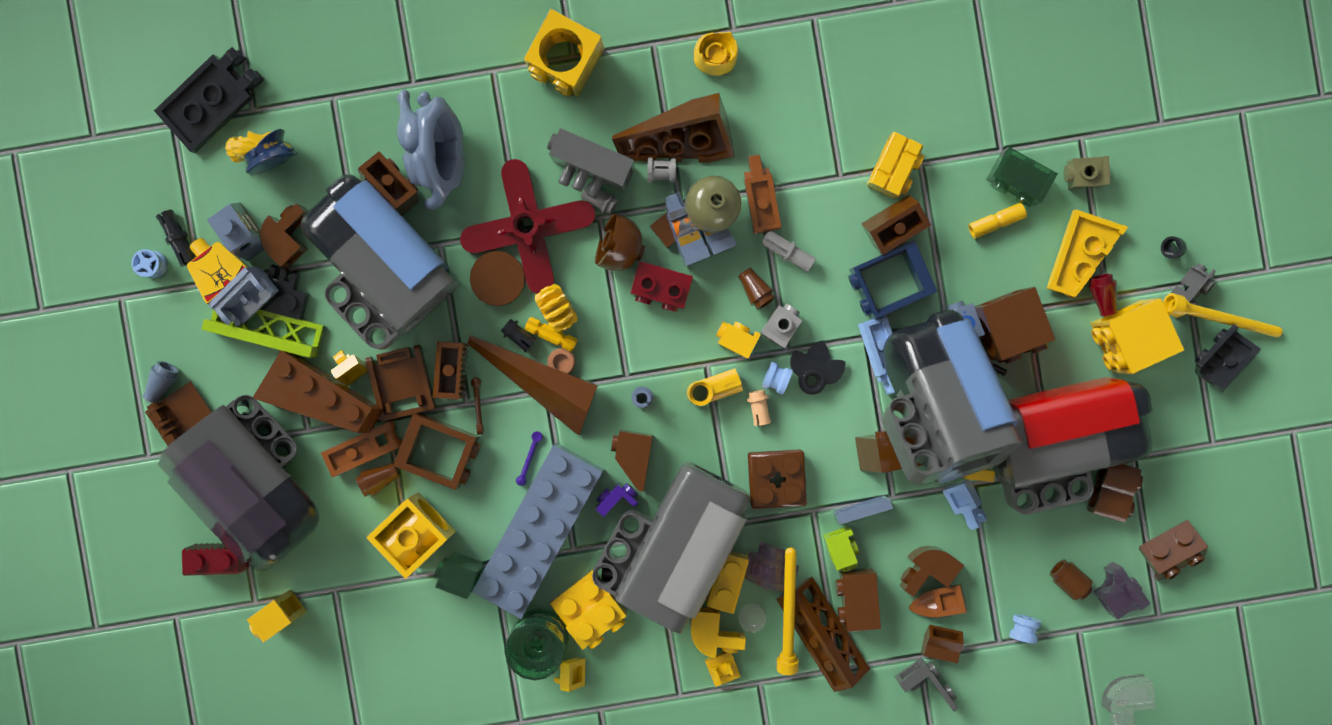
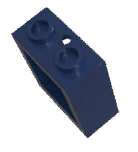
M915 240L849 269L851 275L848 276L849 282L854 291L859 290L862 300L859 301L861 309L865 316L870 315L871 320L937 292ZM903 254L919 291L877 309L861 272Z

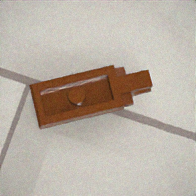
M760 155L749 156L750 171L744 172V185L753 234L782 229L772 174H770L769 168L762 169Z

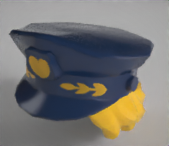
M281 128L272 132H266L263 135L248 131V137H232L228 139L225 146L227 156L230 157L231 161L240 163L245 160L247 162L246 173L251 176L269 171L297 155L294 148L288 142H284L285 131Z

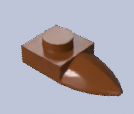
M962 584L934 588L918 596L909 606V610L926 617H944L967 613L968 611Z

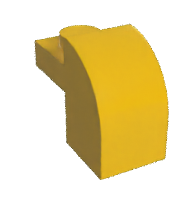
M701 607L696 618H691L690 628L693 643L704 655L716 658L717 647L722 648L721 650L727 653H737L738 650H745L746 638L744 633L719 630L720 610Z

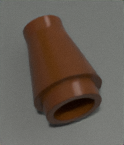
M752 268L746 269L738 276L750 305L755 306L757 310L764 308L776 298L773 294L774 290Z
M393 463L361 471V475L355 477L364 497L374 496L393 480L399 478Z

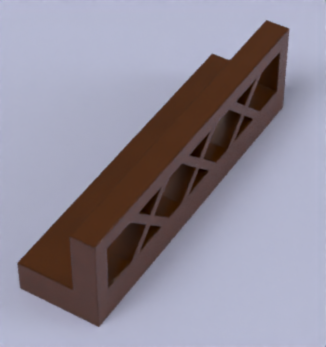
M806 578L795 588L794 629L832 690L837 692L853 688L870 668L844 626L839 623L837 615L814 578ZM807 588H809L813 595V603H809L803 594ZM782 593L776 600L784 611V593ZM820 612H823L827 617V627L823 626L820 621ZM835 635L839 636L842 641V650H838L835 645ZM849 658L853 659L859 668L855 674L849 668Z

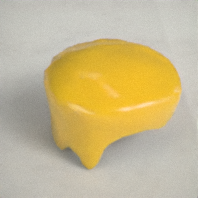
M730 31L702 35L694 48L693 60L696 67L701 72L714 76H721L731 72L737 63V42Z

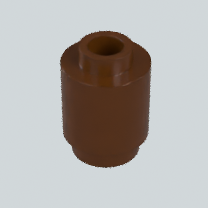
M1063 559L1050 571L1053 583L1072 600H1078L1079 598L1083 600L1093 590L1091 587L1092 579L1073 562H1067Z

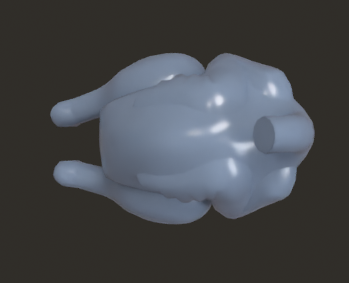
M402 90L397 96L400 108L397 137L400 145L405 150L402 157L404 167L412 184L430 189L432 198L425 199L424 207L427 210H434L444 203L452 189L457 188L461 184L465 166L463 130L459 119L444 98L435 97L431 101L430 94L424 91L416 99L417 103L422 107L413 112L410 106V93L407 90Z

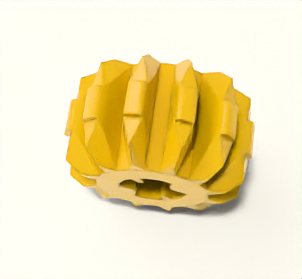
M556 284L547 286L535 295V301L553 331L567 330L577 322L578 316L560 286Z

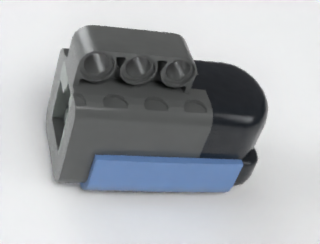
M347 174L336 179L326 189L327 195L303 216L301 229L307 238L341 273L325 289L326 301L368 346L383 350L390 347L402 335L408 334L458 288L459 284L447 273L449 270L448 265L369 181L365 180L362 182L356 176ZM339 288H344L347 293L344 301L337 303L334 299V294ZM363 308L366 312V318L362 323L357 324L353 319L354 312ZM382 329L386 337L383 343L377 345L374 343L372 336L376 330Z
M944 310L933 313L926 322L898 329L886 339L883 347V362L897 398L892 400L883 413L882 422L903 472L910 482L918 485L935 481L936 484H941L992 468L1005 461L1022 444L1015 429L1018 421L972 323L969 320H964L959 312ZM893 411L901 413L903 418L895 416ZM905 437L911 438L915 445L909 444ZM916 463L922 464L926 468V472L918 469Z

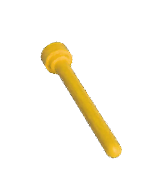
M1175 293L1168 294L1163 301L1168 315L1172 317L1188 314L1230 326L1234 324L1239 328L1273 337H1280L1283 334V330L1279 326L1190 304L1184 296Z
M792 547L787 548L785 551L783 648L780 656L777 657L776 665L777 672L782 675H794L799 670V659L794 653L796 550Z

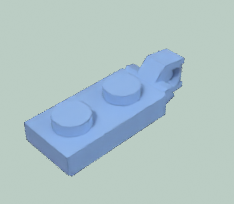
M884 315L877 319L860 323L858 326L875 377L879 383L882 382L886 394H892L895 391L883 362V347L886 339L892 334V330L887 316Z

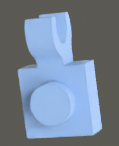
M969 479L949 485L943 490L955 515L962 513L970 530L981 527L980 523L987 521L985 512L978 508L982 502Z

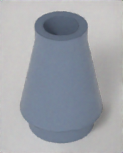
M157 361L156 365L151 366L146 389L142 397L148 402L158 403L161 397L178 379V369L168 362Z

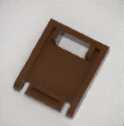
M420 344L414 345L416 357L412 356L410 347L377 354L379 366H375L372 356L365 358L376 405L384 409L380 415L381 422L437 408ZM416 396L418 406L420 407L395 412L393 402Z

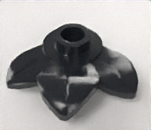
M824 341L813 344L806 354L794 350L790 358V367L799 377V387L803 392L810 395L820 393L827 384L836 383L844 373L846 362L843 360H830L829 350ZM813 375L816 377L817 383L814 386H809L807 379Z

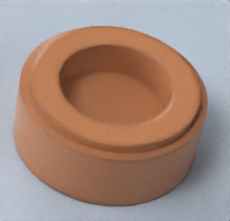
M562 348L554 350L549 355L547 364L550 367L570 374L575 368L576 360L571 351Z

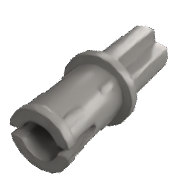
M768 231L762 240V245L780 255L783 261L788 260L806 273L815 262L816 257L795 246L796 242L790 243L772 231Z

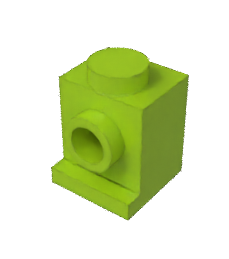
M849 526L822 535L833 566L836 570L841 569L842 572L858 567L855 555L859 554V550L854 538L849 539V536L853 535L852 529Z

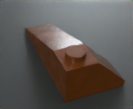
M720 93L692 99L612 136L617 152L634 161H648V158H653L654 161L657 158H676V162H682V159H698L700 163H709L735 156L728 118Z

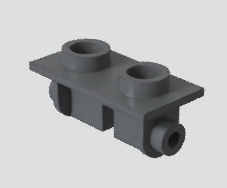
M1198 263L1196 266H1192L1180 281L1188 289L1185 291L1176 286L1171 293L1182 295L1190 304L1198 305L1196 299L1200 294L1207 295L1215 285L1216 281L1213 279L1216 270L1213 269L1207 274V268L1204 265ZM1182 316L1177 317L1176 320L1179 321L1182 318Z

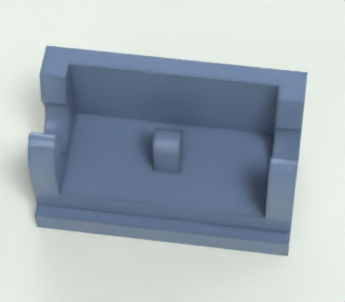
M245 267L208 305L214 309L227 325L233 321L237 327H242L279 290L261 267Z

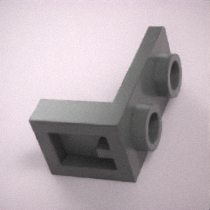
M919 658L894 676L905 693L909 690L914 691L923 685L924 679L929 677L953 711L958 709L953 702L957 699L956 695L947 684L942 687L937 680L941 675L931 662L926 665L922 658Z

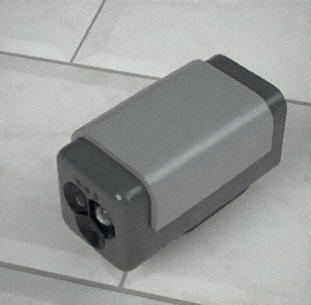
M687 461L682 463L653 519L635 510H629L621 516L593 570L592 580L594 584L614 595L616 601L673 632L681 634L689 618H696L747 521L745 512L750 503L748 494L741 487L693 462ZM629 517L636 518L640 527L635 531L627 530L624 526L625 519ZM616 542L624 544L626 553L621 556L615 555L611 550L612 544ZM604 567L609 568L613 572L612 579H601L598 575V570Z

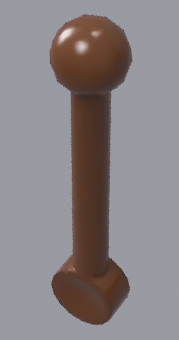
M474 377L471 380V386L474 387L477 435L484 434L479 391L481 380L478 377Z

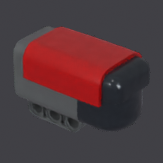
M1103 377L1009 399L1008 401L1018 421L1015 429L1022 444L1005 461L994 466L993 471H995L996 479L1000 480L1007 505L1021 514H1032L1086 501L1092 496L1094 491L1090 471L1138 461L1150 454L1153 446L1147 417L1152 412L1150 394L1141 384ZM1079 480L1080 489L1073 493L1072 486ZM1049 487H1053V495L1051 498L1045 499V491ZM1025 493V503L1021 506H1018V497L1021 494Z

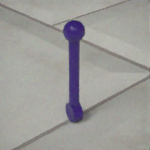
M535 431L531 435L533 440L522 472L516 478V484L519 486L526 484L527 480L525 477L537 443L543 437L539 431Z

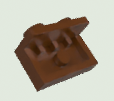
M1188 520L1139 546V551L1154 570V577L1157 581L1164 578L1169 581L1181 573L1180 569L1187 565H1190V567L1197 566L1206 559L1204 556L1208 550L1207 544Z

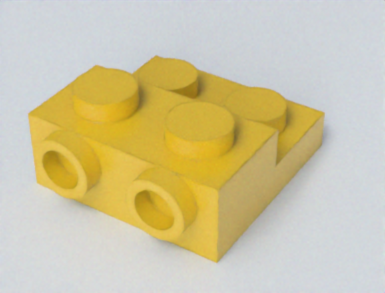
M594 569L550 602L552 608L566 624L567 631L582 650L587 646L590 649L595 648L604 640L601 635L609 629L615 632L626 623L623 618L627 616V611L623 605L616 601L614 595L594 584L592 580Z

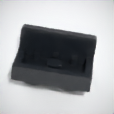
M1234 324L1228 330L1223 328L1213 340L1215 345L1210 350L1206 348L1202 350L1195 359L1197 363L1195 373L1222 393L1261 351V348L1238 333L1239 327Z

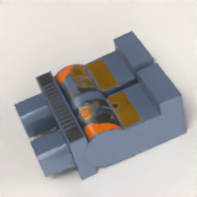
M679 192L665 198L668 211L666 217L684 267L737 246L728 228L718 233H708L694 227L686 214Z

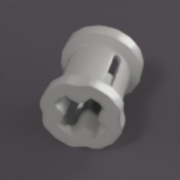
M648 158L647 183H652L653 180H664L675 184L676 158H672L671 161H654L653 158Z

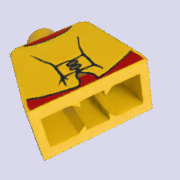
M200 238L190 245V249L196 258L187 264V268L207 304L240 271L248 267L240 258L230 253L220 242L209 246L204 238Z

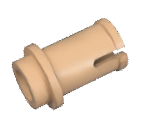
M765 390L749 392V398H747V402L751 403L754 426L771 423L767 405L769 395H766Z

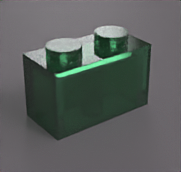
M1007 147L1001 151L986 180L992 183L991 187L1004 194L1009 192L1017 196V202L1031 207V205L1035 206L1043 202L1058 173L1013 148Z
M453 552L448 558L445 557L442 562H439L434 574V578L438 579L435 588L468 599L473 593L472 591L480 578L485 563Z

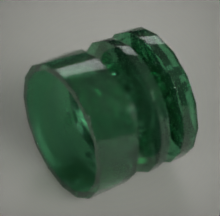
M546 609L530 610L521 619L519 618L506 641L504 651L507 664L512 671L524 679L533 681L546 679L554 674L562 664L569 642L566 624L559 615Z

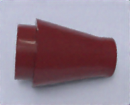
M1101 274L1091 277V284L1088 287L1099 309L1100 316L1116 314L1117 280L1113 279V274Z

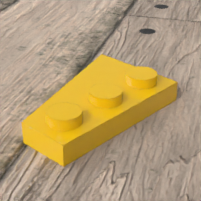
M1076 209L1072 210L1046 289L1071 298L1076 297L1094 274L1096 267L1109 254L1115 242L1124 234L1128 227Z

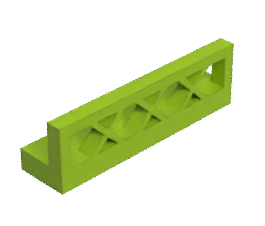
M214 309L211 319L203 320L201 330L309 358H316L318 356L325 325L259 310L256 314L259 315L264 325L256 330L250 329L247 323L243 327H237L233 321L227 325L219 321L220 317ZM266 317H270V318H274V319L268 322V320H267ZM280 320L285 321L291 331L282 337L277 336L271 325ZM293 324H297V325H301V326H299L298 328L295 329L294 326H293ZM306 327L316 329L313 344L303 343L297 332ZM267 328L270 334L261 331ZM293 335L296 341L287 338Z

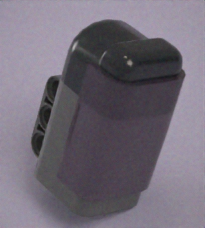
M241 395L227 406L222 405L172 442L161 454L158 465L169 476L168 484L243 565L248 562L256 570H269L311 534L319 523V511L314 501L283 470L296 454V443L263 406L250 395ZM245 406L251 411V414L241 415L237 407ZM260 426L265 427L270 435L261 436L257 433L256 428ZM275 448H285L288 456L281 457L277 455Z

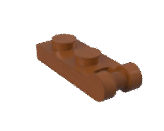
M393 420L372 429L370 433H363L321 452L331 477L333 478L400 448L402 439H398L394 429L396 426ZM382 434L385 435L388 444L383 446L380 445L377 436Z

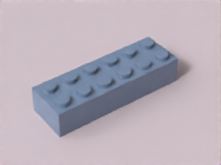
M555 443L472 592L521 619L604 469L564 446Z

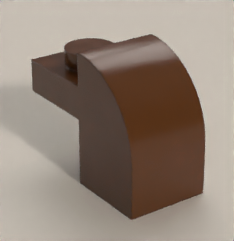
M297 203L294 206L290 205L285 208L280 214V220L268 215L261 227L260 238L264 250L280 267L290 268L308 250L293 234L301 226V220L308 212L304 206Z
M919 547L907 556L915 565L913 568L908 567L901 576L902 583L900 586L914 597L929 575H931L946 587H949L964 567V564L939 547Z

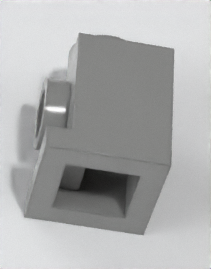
M788 304L784 308L778 305L760 334L781 348H785L802 322L798 318L800 312ZM781 319L788 321V327L785 330L780 329L778 326V322Z

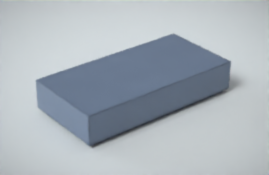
M883 495L834 510L833 513L836 522L840 525L893 509L891 500Z

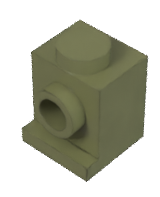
M1109 156L1074 158L1067 161V165L1064 167V180L1068 182V189L1098 188L1109 185ZM1086 167H1089V176L1084 172Z

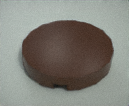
M493 251L482 255L475 261L470 272L469 281L472 291L479 300L488 305L503 306L511 304L522 293L525 286V274L523 266L515 257L506 252Z

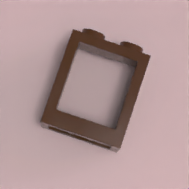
M414 413L393 466L456 490L461 484L466 485L471 470L468 469L471 458L476 459L481 444L477 442L480 436L427 415ZM425 426L466 442L453 478L411 463Z

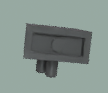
M561 128L558 134H552L547 149L550 150L549 156L553 162L564 167L558 181L559 184L566 187L569 186L574 172H577L572 188L581 192L589 177L593 180L587 191V196L594 199L598 197L603 184L625 193L635 170L633 159Z

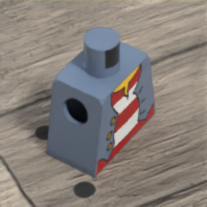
M240 202L228 204L207 219L230 253L249 261L264 250L260 238L261 231ZM251 243L249 246L245 248V244Z

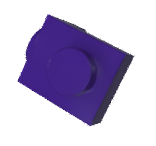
M619 482L611 491L606 488L596 499L599 502L596 510L604 517L622 496L631 505L636 507L639 504V499L636 498L638 492L628 483L623 486Z

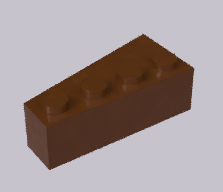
M282 350L252 397L253 399L356 433H370L384 410L301 356Z

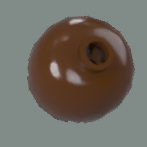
M613 214L603 230L607 232L603 242L601 240L598 242L595 264L606 270L624 271L631 267L635 260H641L645 246L642 245V235L639 227L630 219Z

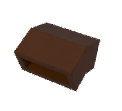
M929 625L924 635L921 653L925 657L958 663L960 652L964 646L963 632Z

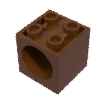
M1036 287L1018 289L974 306L985 335L979 338L989 360H997L998 363H1011L1022 358L1020 353L1040 352L1049 348L1047 343L1056 340Z

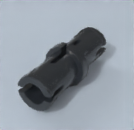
M173 209L165 210L161 214L156 215L166 235L165 241L167 245H171L180 266H187L190 261L196 258L190 249V244L187 240L188 234L182 230Z

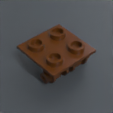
M191 381L159 403L154 402L147 406L148 410L145 411L167 446L212 413Z

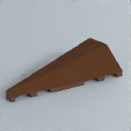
M469 336V346L574 433L580 435L599 385L475 336Z

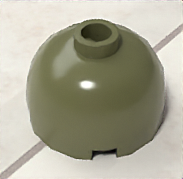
M711 175L699 179L691 186L685 198V211L694 227L703 232L718 233L729 228L737 220L741 212V197L738 189L731 181L721 176Z

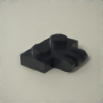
M272 264L269 269L268 278L279 291L260 310L303 320L309 293L296 290L300 271L293 270L290 280H288L289 268L282 267L280 275L277 277L279 267Z

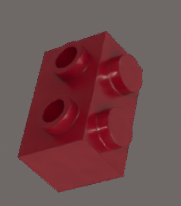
M639 261L630 294L636 296L634 301L651 305L653 300L662 303V309L677 313L678 308L684 309L693 276Z

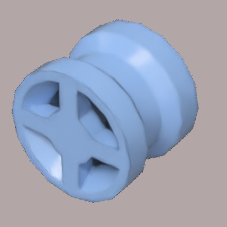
M143 249L134 254L131 265L133 271L141 277L158 278L166 272L168 262L162 253Z
M771 362L765 374L762 387L766 389L771 387L776 389L778 394L783 395L793 370L790 368L782 369L778 367L777 363Z
M1014 614L1013 621L1015 624L1014 628L1010 630L1009 636L1022 642L1036 644L1038 641L1036 631L1041 627L1042 621L1030 616Z

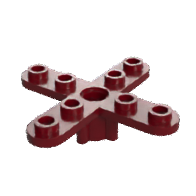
M511 159L506 161L501 169V177L511 216L465 228L461 233L460 243L462 248L472 254L517 244L526 283L533 293L538 294L543 288L555 283L545 237L590 226L595 219V210L589 202L584 200L538 210L527 165L521 160ZM526 218L532 219L534 223L533 229L529 233H522L519 229L520 222Z

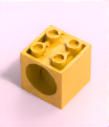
M550 9L524 57V61L528 71L532 73L531 77L542 84H546L547 81L556 86L555 90L570 98L571 94L579 97L604 51L602 37ZM560 42H571L578 45L581 55L578 65L566 72H556L548 68L546 54L552 46Z
M1161 298L1139 300L1117 310L1116 314L1104 316L1090 323L1093 329L1091 330L1092 338L1097 345L1101 346L1104 353L1102 356L1103 362L1108 370H1112V373L1133 374L1184 351Z
M417 492L407 498L366 538L406 579L457 531Z

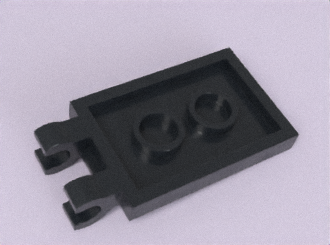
M233 47L228 49L220 59L212 54L154 110L192 153H196L254 98L249 90L257 87L264 81L262 75L252 68L248 69L242 77L237 73L234 68L241 65L246 60V57Z

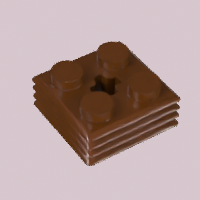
M801 449L748 453L750 504L753 509L807 505L804 452ZM775 472H779L780 476L784 477V481H781L779 486H775L774 482H770V478L775 476Z

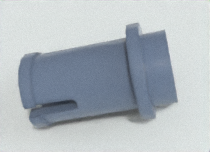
M641 386L633 391L632 402L636 407L646 408L651 405L653 393L649 388ZM639 393L646 394L647 401L639 402L637 395Z

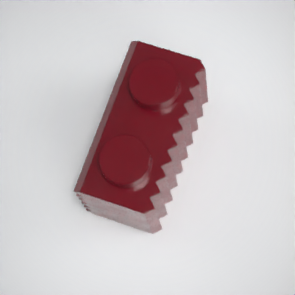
M224 542L221 544L196 543L182 550L183 576L239 574L249 569V563L230 542L226 544Z

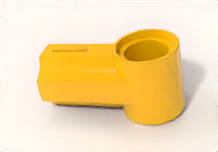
M734 368L699 381H694L688 386L686 395L692 404L704 406L710 402L742 392L743 389L739 375ZM698 385L705 387L707 395L702 401H696L692 394L693 389Z

